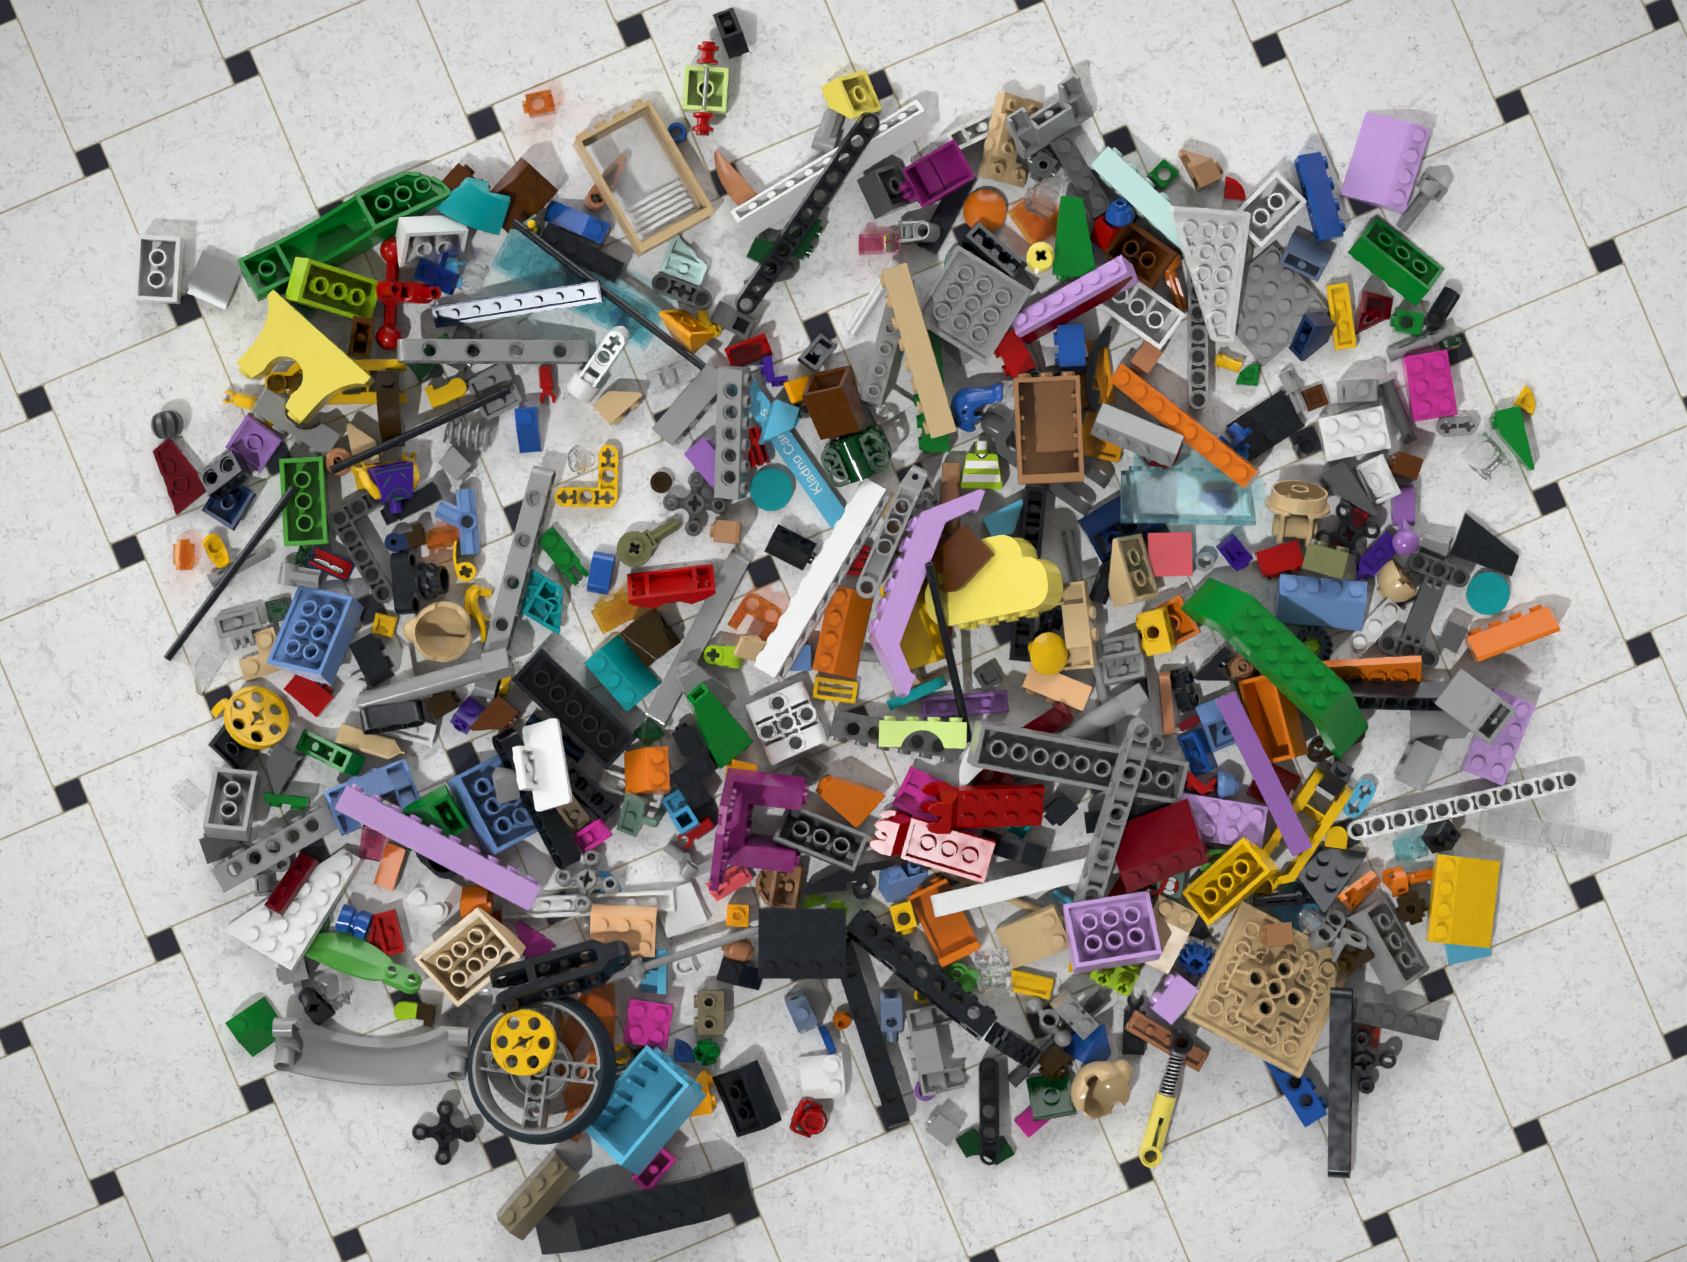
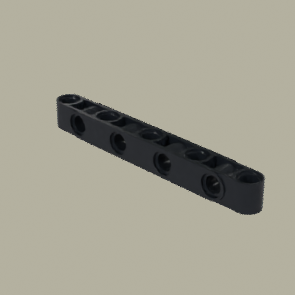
M847 938L846 966H854L856 973L851 977L846 976V979H841L888 1126L893 1128L910 1122L851 938ZM867 1007L870 1012L866 1018L859 1017L857 1015L858 1008ZM872 1049H881L883 1056L880 1059H873L870 1055ZM890 1089L894 1090L897 1094L896 1098L892 1101L886 1100L884 1097V1093Z

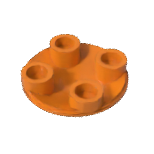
M982 189L975 191L964 203V219L971 228L980 222L990 232L995 231L1005 220L1006 204L1003 198L992 190Z

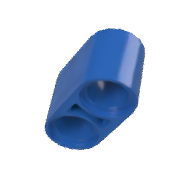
M593 552L587 592L603 595L609 594L615 562L614 554Z

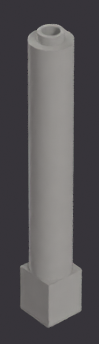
M506 647L481 654L480 659L360 692L359 697L356 699L357 705L360 710L415 700L486 679L492 682L514 676L516 674L513 657Z
M1138 683L1055 734L1087 740L1149 703L1150 699L1141 684ZM1010 774L1015 782L1026 777L1021 775Z

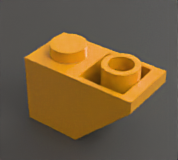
M702 1069L695 1080L703 1086L701 1090L707 1096L689 1117L713 1114V1108H717L715 1095H711L710 1086H714L712 1073L708 1074L707 1069Z

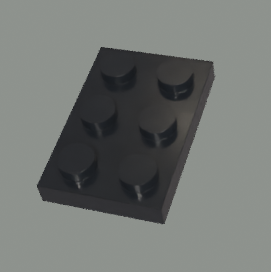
M1282 390L1226 425L1229 428L1236 422L1244 430L1247 427L1252 430L1240 443L1243 445L1247 442L1250 445L1247 449L1250 462L1305 426Z

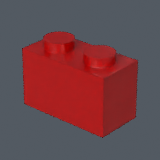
M1015 330L1007 332L993 354L996 359L1000 357L1004 365L1001 368L1006 377L1011 376L1014 379L1017 378L1018 374H1025L1036 368V364L1022 339L1016 335Z
M1298 540L1254 553L1261 578L1267 576V580L1280 577L1279 572L1285 570L1288 571V574L1300 571V566L1303 565L1304 561Z
M295 675L284 688L288 694L315 717H320L336 698L332 695L334 690L327 684L321 685L318 682Z

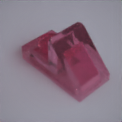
M363 824L359 857L380 862L386 836Z

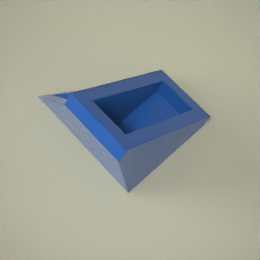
M1105 1025L1098 1026L1085 1040L1073 1031L1071 1043L1063 1048V1051L1084 1064L1095 1061H1107L1111 1054Z

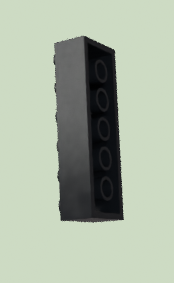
M543 648L512 678V681L551 718L559 719L560 727L606 770L638 738Z

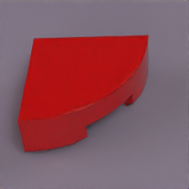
M1225 177L1223 199L1245 201V191L1242 185L1231 177Z

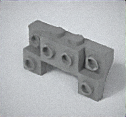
M1076 74L1057 84L1060 97L1036 113L1028 116V111L1021 107L1005 117L1008 133L1014 138L1016 152L1024 160L1094 116L1092 106L1083 91L1080 78Z
M933 1004L906 1010L911 1035L907 1037L909 1050H914L915 1058H911L913 1071H918L922 1096L936 1095L964 1088L965 1083L961 1065L949 1068L943 1067L936 1032L937 1026L951 1024L952 1019Z

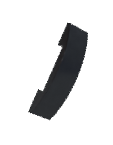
M1109 325L1097 338L1086 367V397L1090 410L1093 413L1097 412L1101 391L1092 389L1099 348L1108 349L1112 326Z

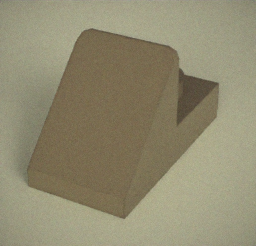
M573 793L571 803L556 807V810L574 834L593 823L583 805Z

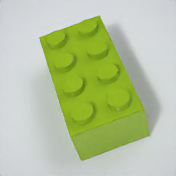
M295 257L285 300L352 321L353 316L372 318L377 301L376 286L379 281L309 258Z

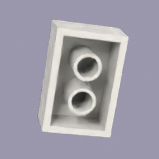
M1276 171L1237 210L1251 213L1248 240L1260 250L1306 204L1307 200Z
M137 234L133 300L137 302L181 304L184 239L182 237Z
M1383 406L1316 420L1325 463L1391 448Z

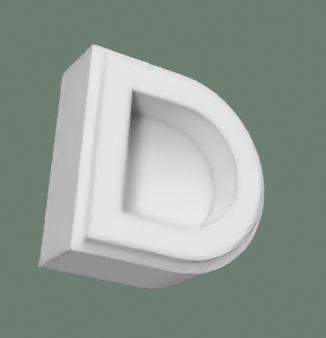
M691 956L673 962V971L680 977H687L698 972Z

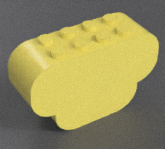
M997 535L981 539L995 555L963 589L957 592L940 591L947 626L956 627L958 630L966 629V631L979 629L981 625H986L987 627L999 625V621L1015 622L1019 621V617L1034 618L1040 616L1039 612L1051 610L1058 605L1063 595V582L1058 567L1049 560L1038 559L1036 550L1029 541L1022 538ZM944 572L938 576L940 584H944L947 580V575ZM928 583L925 590L926 609L932 621L938 624Z

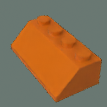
M838 587L825 610L812 670L855 679L873 597L868 599L862 598L854 589Z
M1539 604L1529 608L1530 612L1522 615L1521 612L1508 616L1509 620L1501 623V620L1488 624L1489 628L1481 631L1480 627L1468 631L1469 636L1464 637L1472 661L1479 662L1561 631L1549 607L1542 608V605Z

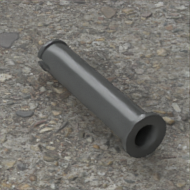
M1392 379L1380 384L1379 387L1383 389L1404 445L1410 443L1407 434H1409L1412 442L1418 439L1415 436L1394 384L1396 380Z

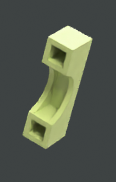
M884 716V720H879V747H901L909 734L919 730H926L937 735L944 748L966 749L967 722H962V718H949V722H940L941 717H927V721H919V717H906V721H897V716Z

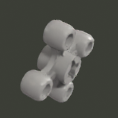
M594 849L584 853L585 868L579 874L571 873L568 869H560L555 875L556 882L560 886L568 887L575 885L579 888L580 894L575 899L574 907L581 914L588 913L592 908L591 893L601 889L611 895L617 893L620 888V883L616 877L600 878L596 875V867L601 862V856ZM590 857H596L593 861H589ZM563 876H568L566 880H561ZM590 877L592 882H588V884L585 886L583 881H587ZM610 883H614L613 887H608ZM586 902L584 907H580L581 903Z

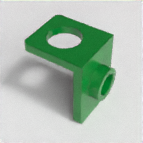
M1163 159L1147 175V178L1155 184V190L1160 189L1163 192L1178 176L1179 172ZM1159 169H1169L1170 178L1161 180L1158 177Z

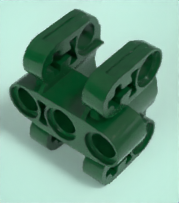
M873 423L868 425L864 431L861 430L854 435L846 434L839 436L838 440H829L821 453L820 459L830 483L834 487L839 488L884 471L892 457V449L883 428L879 424ZM877 455L883 456L885 459H879ZM837 471L843 472L844 475L838 474ZM833 475H834L837 479H841V480H844V481H843V482H836V481L834 480V478H833Z

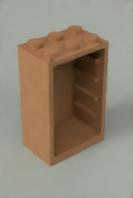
M1062 372L1061 376L1053 377V373H1040L1039 377L1031 378V374H1018L1017 378L1013 379L1017 484L1084 482L1080 375L1075 376V372Z

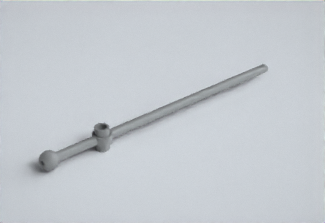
M821 904V905H818V906H815V907H811V908H828V907H827L826 904ZM758 925L647 962H641L640 957L633 958L628 968L614 973L606 984L629 976L633 977L634 982L641 981L647 978L645 972L757 935ZM593 988L582 991L580 994L588 995L593 991Z

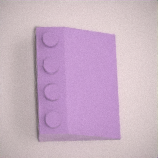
M1366 112L1340 195L1402 215L1406 210L1431 129L1411 122Z
M1149 891L1063 905L1073 974L1159 960L1162 951Z

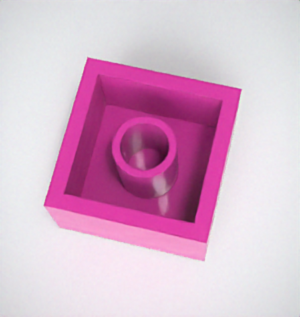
M631 997L623 1042L666 1049L674 1004Z

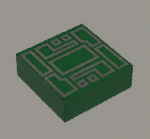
M286 597L264 602L269 623L285 619L289 610Z

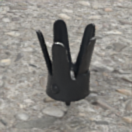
M1299 436V443L1292 447L1294 451L1299 450L1301 452L1300 458H1305L1307 454L1315 453V442L1310 437Z

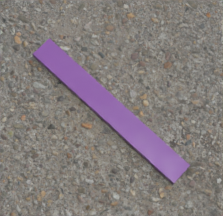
M1232 691L1216 699L1215 702L1291 855L1295 856L1311 848L1312 845L1236 692Z

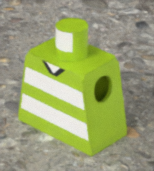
M975 441V454H966L961 489L1002 490L997 454H988V441Z

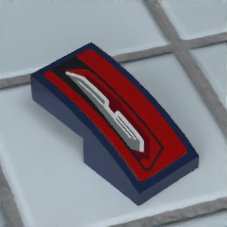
M314 545L306 565L321 570L344 582H348L355 567L353 561L318 545Z

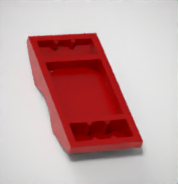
M713 564L627 574L628 602L638 607L656 609L665 603L676 602L692 605L716 594Z

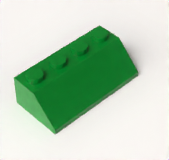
M1377 215L1347 252L1414 306H1417L1444 271L1443 267Z

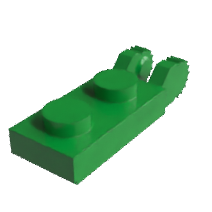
M553 526L540 536L539 545L575 586L579 582L569 571L571 567L576 565L583 576H589L587 570L579 562L580 559Z

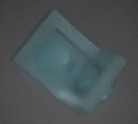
M1422 835L1392 841L1396 862L1428 856L1429 848L1421 839Z

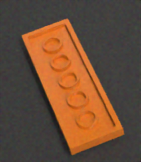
M1421 655L1322 661L1340 679L1421 681Z

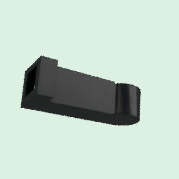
M432 481L413 492L412 498L402 499L403 512L390 513V506H387L380 510V513L388 526L442 501L443 498L435 482Z

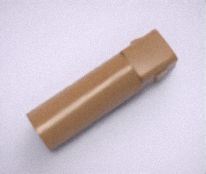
M942 463L940 505L961 497V463ZM960 517L945 523L941 535H953L960 527Z

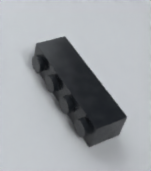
M550 223L546 225L541 235V238L571 261L615 285L626 267L625 263Z

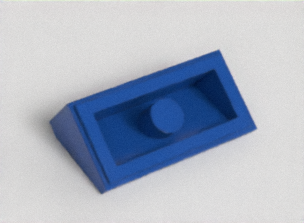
M1202 728L1177 737L1185 758L1189 762L1190 770L1195 777L1218 768Z

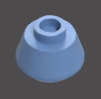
M1224 770L1216 773L1215 792L1218 798L1226 799L1235 795V791H1239V779L1235 778L1233 773Z

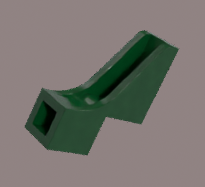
M816 219L793 253V257L804 261L805 257H810L814 246L811 244L814 238L819 239L824 228L820 226L822 220ZM800 227L792 232L790 236H798L800 234ZM755 237L746 256L747 259L759 264L774 242ZM786 244L779 245L777 253L779 254V250L787 253L788 246ZM769 262L765 267L770 269L772 265L775 267L776 265L773 262Z

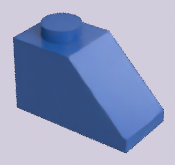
M515 408L516 432L520 453L541 452L538 408Z

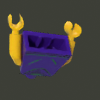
M404 452L400 462L369 467L367 471H364V461L359 463L360 469L356 468L355 465L351 466V472L358 476L364 488L374 499L383 503L389 502L390 513L403 512L402 499L412 498L413 492L416 490L420 480L419 470L416 462H414L416 459L415 452L410 454V458Z

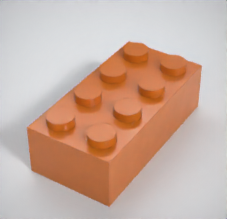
M1264 675L1238 681L1245 712L1270 763L1309 754L1297 707Z

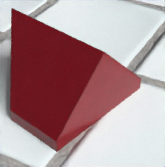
M1368 291L1360 292L1354 324L1355 335L1384 320H1390L1393 298Z

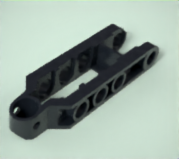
M592 939L495 968L490 973L492 987L506 988L512 985L514 987L504 990L496 996L497 1009L501 1013H512L520 1009L605 985L614 973L627 968L631 964L632 954L628 944L622 940L605 944ZM596 961L595 964L588 965V966H585V967H582V968H578V967H580V965H583V964H586V963H589V962ZM573 967L578 968V969H575V970H571V971H568V972H565V973L558 974L559 971H563V970H566V969H569V968H573ZM553 973L558 974L555 976L538 980V978L542 976H546ZM506 976L503 979H497L498 977ZM506 1001H512L511 1003L503 1004Z

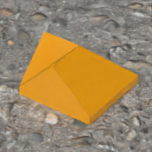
M685 309L660 310L659 316L673 339L693 354L715 334V332Z

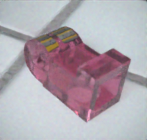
M858 235L859 256L899 253L898 235Z

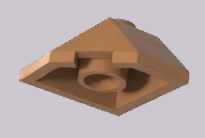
M1184 149L1178 152V156L1197 192L1222 179L1221 174H1223V170L1218 162L1214 163L1212 158Z

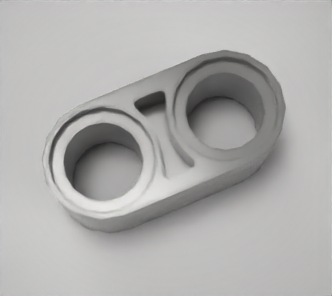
M1333 909L1321 918L1308 936L1309 945L1315 950H1321L1328 945L1346 922L1344 914L1340 910Z

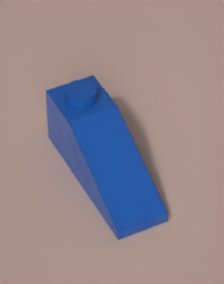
M553 200L543 219L548 223L601 246L604 245L612 227L607 222Z

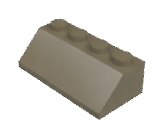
M554 1148L496 1213L497 1220L510 1234L523 1241L581 1175Z

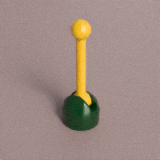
M529 220L526 226L541 236V226L534 220Z

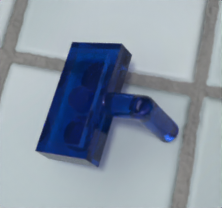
M442 250L437 263L425 257H420L413 278L431 287H439L442 292L448 295H453L460 274L446 268L445 265L448 258L458 257V250Z

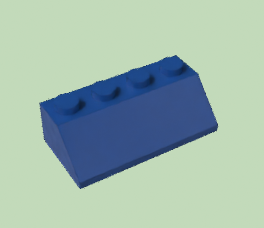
M1321 152L1297 156L1294 164L1303 197L1307 200L1305 205L1316 244L1342 238L1346 228L1343 219L1339 220L1337 211H1340L1338 199L1333 198L1331 191L1334 190V183L1332 177L1328 178L1326 169H1329L1326 156L1322 157Z

